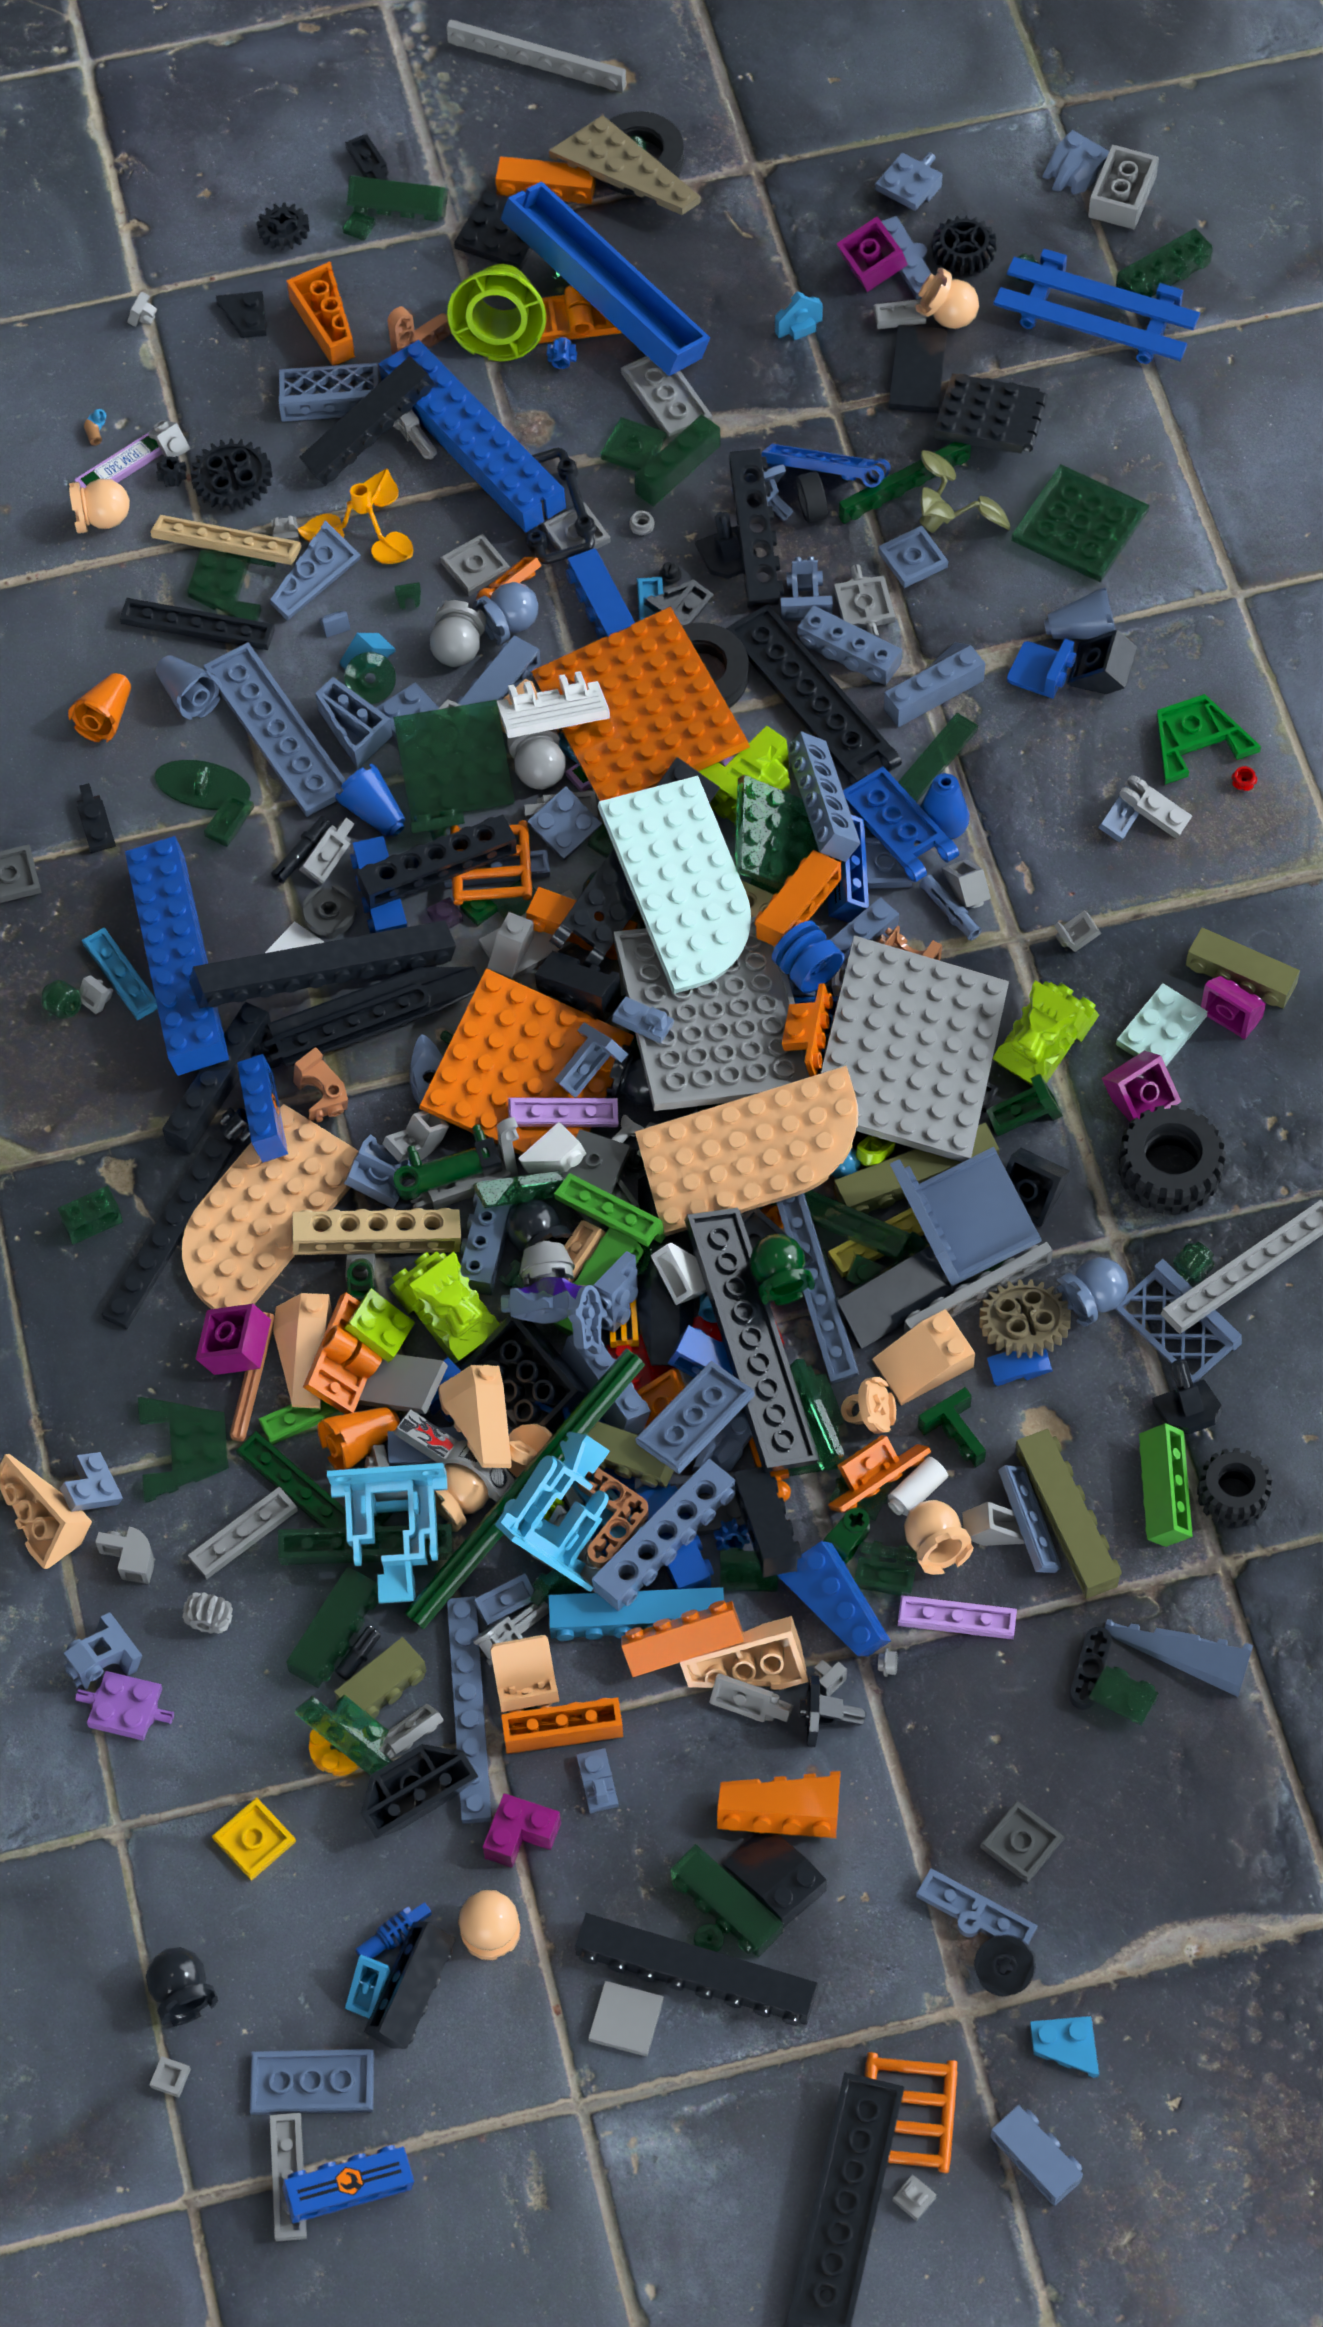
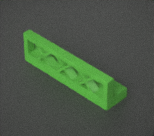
M571 1173L567 1175L554 1193L556 1200L647 1247L653 1239L662 1243L666 1237L663 1234L662 1220Z

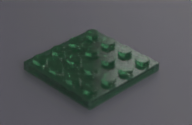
M1060 464L1013 532L1011 541L1101 583L1149 512L1150 505Z
M497 700L393 717L411 821L515 804Z
M744 774L738 778L736 872L781 890L786 879L790 875L793 876L797 871L802 859L807 858L813 850L819 852L817 842L802 798Z

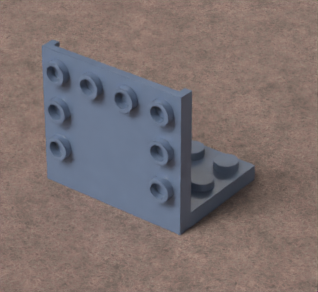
M994 1147L920 1184L910 1166L904 1168L900 1159L890 1163L951 1286L1042 1242Z

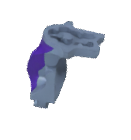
M546 1277L528 1287L510 1289V1295L501 1296L502 1312H511V1317L551 1324L568 1317L573 1326L574 1347L587 1349L593 1354H601V1320L607 1317V1311L602 1307L600 1295L593 1285L580 1286L571 1283L565 1278Z

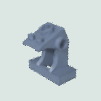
M796 557L795 561H792L791 572H786L787 588H792V598H781L782 621L803 620L813 605L832 614V596H819L818 586H823L822 571H818V560H814V557H808V560H801V557ZM798 591H812L813 597H798Z
M109 1612L100 1617L94 1635L83 1640L77 1639L67 1646V1651L64 1652L67 1663L64 1667L67 1675L73 1680L76 1679L73 1681L75 1686L79 1687L82 1685L87 1690L90 1681L98 1679L104 1672L102 1668L110 1664H118L127 1676L137 1672L142 1654ZM104 1646L108 1652L97 1656L92 1649Z

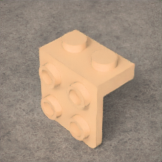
M539 1635L496 1643L491 1646L490 1651L501 1712L522 1711L528 1707H545L559 1702L547 1636Z

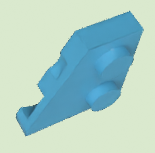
M1091 2016L1030 2022L1033 2054L1046 2060H1054L1059 2065L1069 2069L1073 2067L1089 2073L1088 2076L1093 2078L1099 2076Z

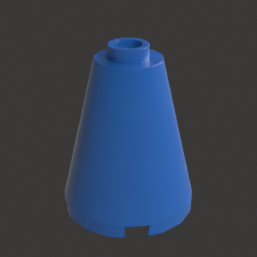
M369 764L371 769L366 771L364 767L360 768L341 785L344 791L341 795L336 793L335 799L339 804L384 836L392 835L395 837L405 828L403 824L406 819L379 769L374 764Z
M948 773L937 775L920 807L948 838H951V840L956 839L965 832L969 825V810L957 778Z

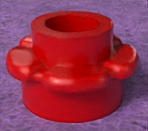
M1247 766L1239 767L1231 776L1233 780L1232 785L1238 790L1250 791L1257 783V776L1254 770Z

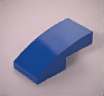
M1046 1348L1043 1349V1356H1040L1035 1351L1032 1358H1029L1026 1352H1023L1022 1356L1017 1358L1016 1351H1012L1008 1356L1004 1352L987 1358L996 1386L1022 1377L1027 1381L1053 1371Z

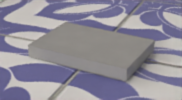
M398 1354L389 1363L382 1358L376 1372L367 1379L358 1404L380 1408L387 1407L407 1412L411 1409L415 1413L426 1414L448 1365L442 1360Z

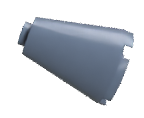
M1107 589L1096 590L1049 613L1048 619L1044 620L1047 635L1052 634L1053 639H1090L1116 630Z
M172 655L165 656L158 662L156 674L182 716L193 720L191 717L198 716L202 718L214 710L221 698L218 695L219 689L222 690V684L214 674Z

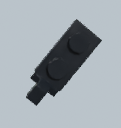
M364 134L345 142L347 151L369 183L374 181L380 192L389 189L387 164L369 136Z
M89 783L80 785L83 800L77 801V809L90 853L116 847L103 800H101L100 795L93 797Z

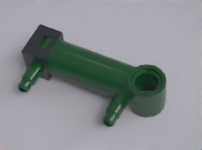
M476 1124L472 1127L473 1136L476 1141L474 1143L475 1147L423 1164L415 1146H408V1159L411 1166H402L395 1172L393 1179L396 1193L403 1200L409 1201L418 1198L421 1193L482 1173L485 1177L501 1172L502 1164L493 1137L486 1139L481 1126ZM406 1179H412L415 1181V1183L410 1187H405L401 1185V1183Z

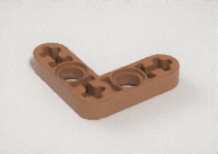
M404 307L395 308L388 317L392 355L417 340H420L429 349L452 333L448 324L447 314L445 313L436 316L415 331L413 317Z
M597 1468L594 1473L588 1471L585 1476L591 1477L594 1475L595 1482L601 1486L599 1491L606 1492L609 1489H617L621 1493L617 1500H608L605 1508L613 1512L614 1515L588 1547L590 1563L596 1568H603L648 1518L649 1509L647 1501L642 1496L600 1468ZM589 1481L593 1485L591 1490L577 1482L578 1488L589 1497L598 1491L597 1485L592 1481ZM639 1505L641 1513L635 1512L630 1518L632 1525H630L627 1521L631 1515L630 1507L636 1508ZM615 1526H622L627 1532L623 1537L615 1538L610 1534V1531ZM607 1540L610 1543L606 1548L607 1557L600 1556L596 1558L595 1551L601 1552L606 1547Z

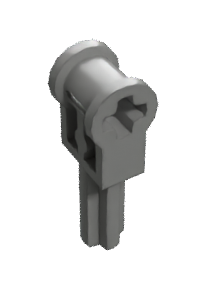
M412 409L394 423L393 427L400 430L407 441L411 440L424 459L431 460L434 458L437 450L420 428L419 419Z
M538 1599L512 1620L509 1616L503 1617L475 1637L473 1643L480 1646L488 1658L487 1664H493L490 1651L493 1644L523 1639L521 1634L549 1613L548 1604L543 1599Z

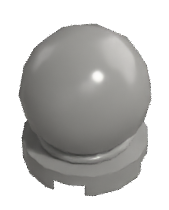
M458 600L445 601L442 607L437 608L435 614L436 625L430 633V650L441 664L458 667L469 663L475 658L480 649V636L485 631L487 623L486 616L482 610L479 609L477 613L475 610L468 608L469 603Z
M557 729L507 739L509 753L515 759V772L520 781L528 787L539 790L553 787L563 777L565 772V755L559 747L560 738Z

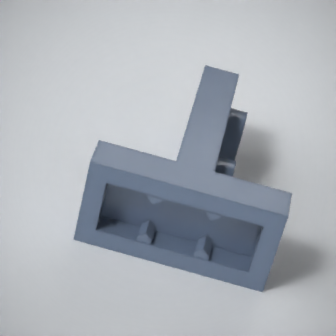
M585 1022L577 1031L587 1040L554 1079L574 1098L580 1094L610 1056L622 1063L628 1055L614 1040Z

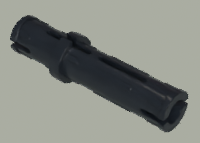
M320 816L308 832L304 831L301 834V840L275 870L271 872L275 880L280 877L278 882L284 884L288 877L314 849L326 830L333 825L328 819L324 822L326 817Z

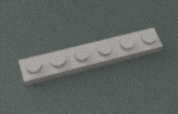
M1047 1242L1040 1246L1034 1245L1027 1249L1024 1255L1016 1259L1010 1258L1006 1260L997 1270L983 1273L978 1277L977 1281L969 1285L963 1284L959 1286L950 1296L934 1300L930 1307L922 1311L916 1310L912 1312L905 1320L904 1333L906 1334L921 1321L944 1309L948 1311L951 1317H954L987 1299L989 1292L997 1293V1286L1005 1289L1008 1281L1014 1284L1019 1279H1023L1050 1264L1053 1253L1052 1248Z

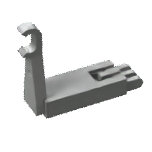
M515 1118L504 1119L497 1125L498 1147L496 1148L502 1164L501 1172L485 1177L482 1173L421 1193L418 1198L410 1200L411 1203H415L413 1208L427 1210L433 1207L436 1210L473 1197L476 1189H481L483 1180L502 1184L512 1183L511 1178L518 1176L512 1143L519 1139L516 1131L518 1125Z

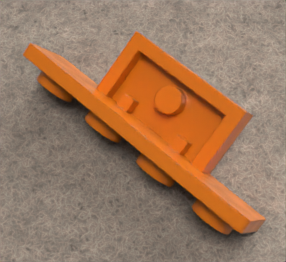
M825 983L818 985L815 1002L789 1004L782 1039L784 1051L807 1050L805 1065L810 1077L817 1075L818 1069L822 1068L821 1052L826 1047L825 1030L829 1029L830 1025L828 1013L829 1009L833 1008V997L831 993L827 992Z
M881 1435L837 1465L850 1490L829 1503L828 1506L831 1510L840 1513H846L848 1510L856 1508L857 1502L877 1494L880 1491L879 1487L887 1482L899 1479L904 1470L921 1464L925 1460L924 1457L931 1453L930 1448L917 1444L898 1457L888 1437Z

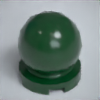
M781 1233L769 1234L757 1242L752 1250L749 1261L753 1275L761 1283L758 1293L763 1304L767 1305L769 1301H775L776 1306L791 1303L802 1298V1291L805 1289H814L815 1281L812 1273L804 1269L806 1264L804 1251L795 1239Z

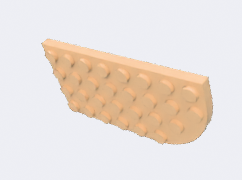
M844 1066L635 1131L657 1214L663 1223V1234L668 1236L687 1230L684 1221L687 1214L738 1208L740 1213L798 1196L818 1187L829 1179L828 1176L840 1164H843L852 1148V1142L858 1127V1104L848 1068Z
M285 1104L280 1107L288 1155L262 1163L251 1142L200 1202L185 1228L182 1240V1260L185 1273L194 1292L211 1309L255 1304L295 1256L293 1255L292 1212H300L302 1210H311L313 1212L333 1210L351 1188L345 1185L344 1182L358 1150Z

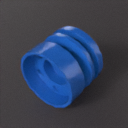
M813 921L802 922L789 930L780 939L772 952V960L785 974H790V980L804 994L818 990V985L821 983L827 984L840 970L845 957L844 953L831 940H826V934Z

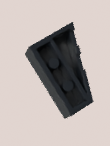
M552 950L535 973L536 988L542 994L548 997L553 996L560 1000L561 1003L586 1013L595 1020L599 1019L606 1022L622 1001L619 973L614 971L610 975L602 973L597 965L592 964L588 968L579 965V959Z

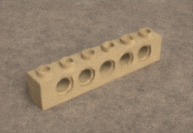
M414 1208L411 1210L385 1209L383 1211H368L366 1209L340 1211L333 1209L313 1212L311 1210L292 1212L293 1255L460 1252V1210H452L450 1208L423 1210L421 1208ZM432 1227V1228H435L436 1230H429V1229H427V1228ZM378 1228L380 1231H373L371 1229ZM400 1228H407L409 1230L402 1231ZM318 1229H323V1230H325V1231H324V1232H318V1231H316V1230H318ZM344 1229H352L353 1231L347 1232Z

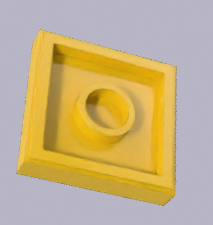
M257 1797L212 1835L215 1843L251 1881L296 1842L295 1837Z

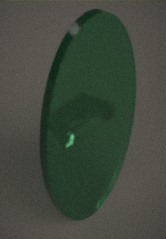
M177 760L163 764L155 772L156 784L160 790L172 799L192 807L207 810H229L246 804L251 798V789L246 780L236 772L218 764L199 760Z

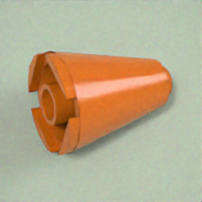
M112 673L76 700L68 710L69 720L73 719L76 724L74 729L83 737L93 742H100L101 739L106 740V742L110 741L117 732L131 691L129 680L122 674Z
M383 1407L327 1417L318 1423L317 1429L322 1448L328 1447L331 1456L327 1457L331 1465L336 1470H347L370 1454L373 1445H381L387 1441V1431H394L400 1424V1421L394 1410Z

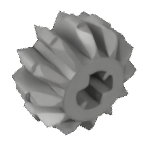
M196 1592L188 1596L187 1602H185L182 1618L184 1623L190 1625L192 1629H198L201 1632L204 1631L210 1634L213 1632L220 1634L228 1629L233 1616V1608L231 1607L232 1604L229 1601H225L223 1597H217L214 1594L210 1595L205 1592L202 1594Z

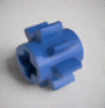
M556 338L553 341V345H547V361L552 362V365L558 369L568 368L570 361L576 362V345L572 344L567 338Z
M736 1518L728 1522L721 1521L720 1530L713 1532L715 1539L718 1540L716 1542L718 1551L724 1548L728 1556L737 1552L742 1554L744 1544L750 1543L749 1536L746 1535L747 1529L745 1524L739 1526Z

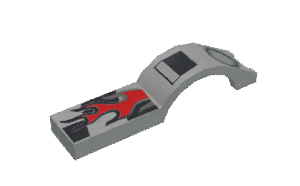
M411 1409L394 1432V1435L437 1463H443L444 1465L457 1463L476 1472L488 1489V1497L496 1502L515 1481L506 1468H482L468 1448V1441L456 1440Z

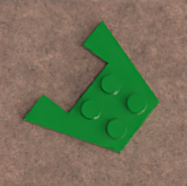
M1206 694L1157 710L1156 717L1165 785L1189 777V770L1181 757L1183 754L1226 740L1236 760L1260 753L1261 746Z

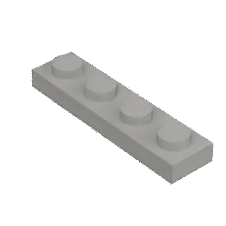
M278 1487L188 1555L189 1560L207 1580L298 1511L297 1506Z
M301 2113L270 2115L275 2241L307 2239L306 2220L292 2224L282 2189L284 2180L288 2179L289 2174L304 2170Z

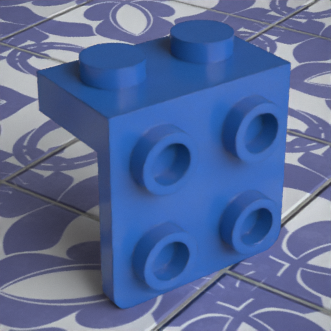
M1064 639L1059 651L1025 641L1007 675V682L1054 699L1058 688H1062L1066 681L1068 668H1072L1077 655L1073 652L1074 641Z

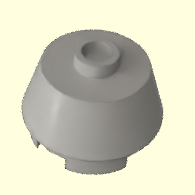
M542 1241L524 1250L519 1275L523 1278V1285L525 1287L546 1277L574 1279L573 1270L575 1265L563 1244Z

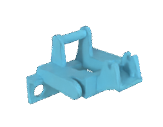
M568 1432L566 1434L568 1440L560 1442L565 1460L561 1462L554 1456L544 1457L537 1465L517 1499H510L505 1504L504 1512L495 1526L511 1541L591 1592L594 1587L580 1575L586 1564L577 1557L603 1520L600 1514L608 1503V1495L601 1490L595 1492L585 1507L575 1501L559 1527L548 1522L543 1517L556 1498L562 1500L574 1480L588 1490H591L593 1485L584 1477L588 1471L594 1473L610 1451L585 1433Z
M433 1463L327 1471V1478L331 1484V1497H345L347 1542L349 1547L353 1546L355 1566L362 1565L361 1544L375 1543L374 1516H377V1513L409 1511V1530H403L404 1554L381 1556L384 1574L377 1575L378 1602L381 1604L414 1601L416 1593L412 1566L428 1565L426 1539H430L429 1550L432 1561L438 1560L435 1491L448 1490L447 1472L444 1464ZM408 1491V1500L376 1502L374 1494Z

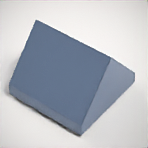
M343 610L322 616L319 619L327 638L351 630L347 612Z

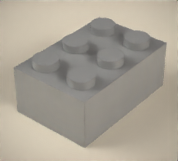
M1112 144L1090 197L1088 217L1135 230L1156 179L1159 157Z

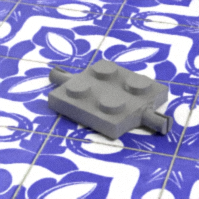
M856 564V569L855 565H852L850 571L853 579L848 582L834 584V592L841 618L856 627L866 628L867 632L880 637L876 626L895 623V613L884 575L872 578L863 577L860 565Z

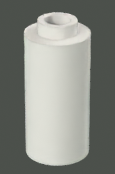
M927 1457L888 1495L890 1501L888 1505L891 1510L897 1515L903 1514L908 1516L911 1509L920 1502H923L948 1478L945 1468L936 1459Z

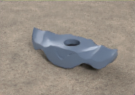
M423 1034L416 1041L409 1069L412 1093L419 1106L430 1085L423 1080V1077L429 1072L436 1073L443 1058L435 1044Z

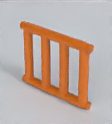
M521 820L517 825H509L514 835L519 836V845H516L517 853L510 856L520 855V866L479 868L453 877L452 892L455 905H462L463 901L514 897H523L524 900L532 899L529 828L527 821ZM451 826L450 834L458 832L460 830L459 826ZM521 876V886L463 890V880Z
M867 2053L864 2077L877 2080V2070L945 2077L943 2094L904 2090L901 2102L942 2107L941 2125L897 2120L895 2133L940 2137L939 2155L890 2151L888 2163L938 2168L939 2172L949 2173L957 2084V2061L948 2060L946 2064L878 2058L876 2053Z

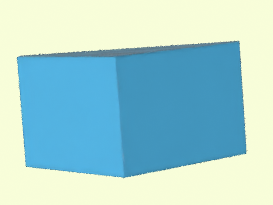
M356 633L340 660V665L357 681L396 651L379 633Z
M360 1955L345 2009L370 2018L390 1974L389 1966Z

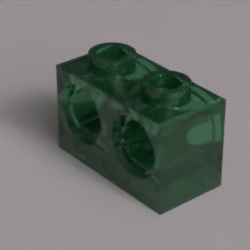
M108 1185L57 1208L61 1222L72 1245L123 1223L119 1207Z

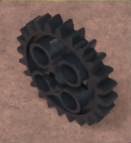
M230 438L229 444H225L223 440H220V446L218 447L211 443V450L202 449L203 456L197 455V463H192L193 471L190 474L193 489H195L197 497H202L203 503L210 501L211 508L219 504L220 510H223L225 506H229L230 511H233L235 505H238L241 510L244 507L243 503L253 506L252 499L260 501V493L267 494V486H271L273 475L271 462L267 459V454L261 453L260 446L253 448L252 442L245 446L243 439H240L238 444H234L233 438ZM225 459L230 461L233 476L236 479L237 491L233 488Z

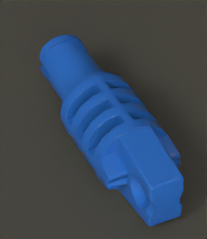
M425 1902L412 1911L409 1907H406L380 1925L376 1930L377 1934L355 1949L359 1957L363 1955L372 1959L385 1949H395L405 1941L413 1922L424 1921L431 1916V1910Z

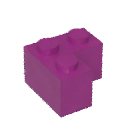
M503 1793L483 1845L485 1859L513 1868L523 1841L551 1850L561 1825L560 1812Z

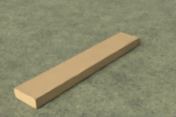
M164 515L159 516L151 530L152 538L293 565L301 550V542Z

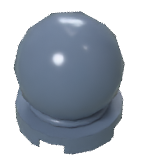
M511 582L499 586L492 593L490 599L482 596L474 601L473 609H480L485 614L487 623L484 632L490 640L496 638L498 640L497 645L499 646L510 640V633L524 631L535 623L538 616V601L535 593L528 586Z
M1102 1257L1085 1261L1077 1269L1075 1275L1066 1273L1056 1280L1061 1283L1056 1289L1058 1293H1062V1301H1068V1309L1074 1310L1080 1317L1076 1322L1084 1327L1097 1321L1098 1312L1104 1313L1116 1309L1125 1300L1129 1287L1127 1274L1119 1264L1109 1258Z

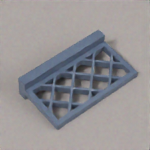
M378 363L280 369L279 407L281 421L342 418L379 384ZM364 372H373L366 379L360 376ZM338 374L347 375L343 380L336 378ZM313 376L323 377L318 382L311 379ZM294 377L298 379L293 384L285 380V378ZM353 380L360 383L354 388L348 385ZM329 381L335 384L331 389L324 387ZM304 383L311 386L306 391L299 389Z
M1162 1259L1155 1265V1270L1126 1295L1125 1300L1115 1310L1170 1364L1176 1360L1175 1358L1201 1359V1368L1193 1375L1190 1373L1194 1383L1203 1377L1231 1350L1235 1351L1242 1344V1336L1216 1310L1198 1321L1202 1325V1334H1185V1331L1182 1334H1165L1166 1320L1161 1315H1146V1301L1163 1302V1310L1166 1307V1302L1175 1301L1193 1287ZM1156 1280L1163 1287V1296H1146V1287ZM1166 1291L1172 1296H1166ZM1131 1301H1143L1142 1315L1129 1314L1124 1307ZM1146 1320H1162V1334L1149 1333L1145 1329ZM1205 1329L1211 1334H1205ZM1156 1339H1162V1345ZM1165 1339H1182L1181 1353H1169L1165 1349ZM1185 1340H1202V1353H1185ZM1205 1340H1218L1224 1347L1218 1353H1205Z

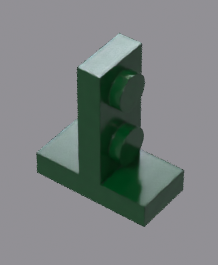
M1041 1074L1030 1078L1034 1086L1033 1088L986 1110L998 1136L1047 1113L1053 1121L1063 1116L1054 1094Z
M964 1387L918 1416V1428L925 1436L942 1425L946 1436L950 1440L954 1439L959 1445L958 1449L964 1460H970L976 1468L985 1462L986 1450L959 1415L971 1407L972 1395Z

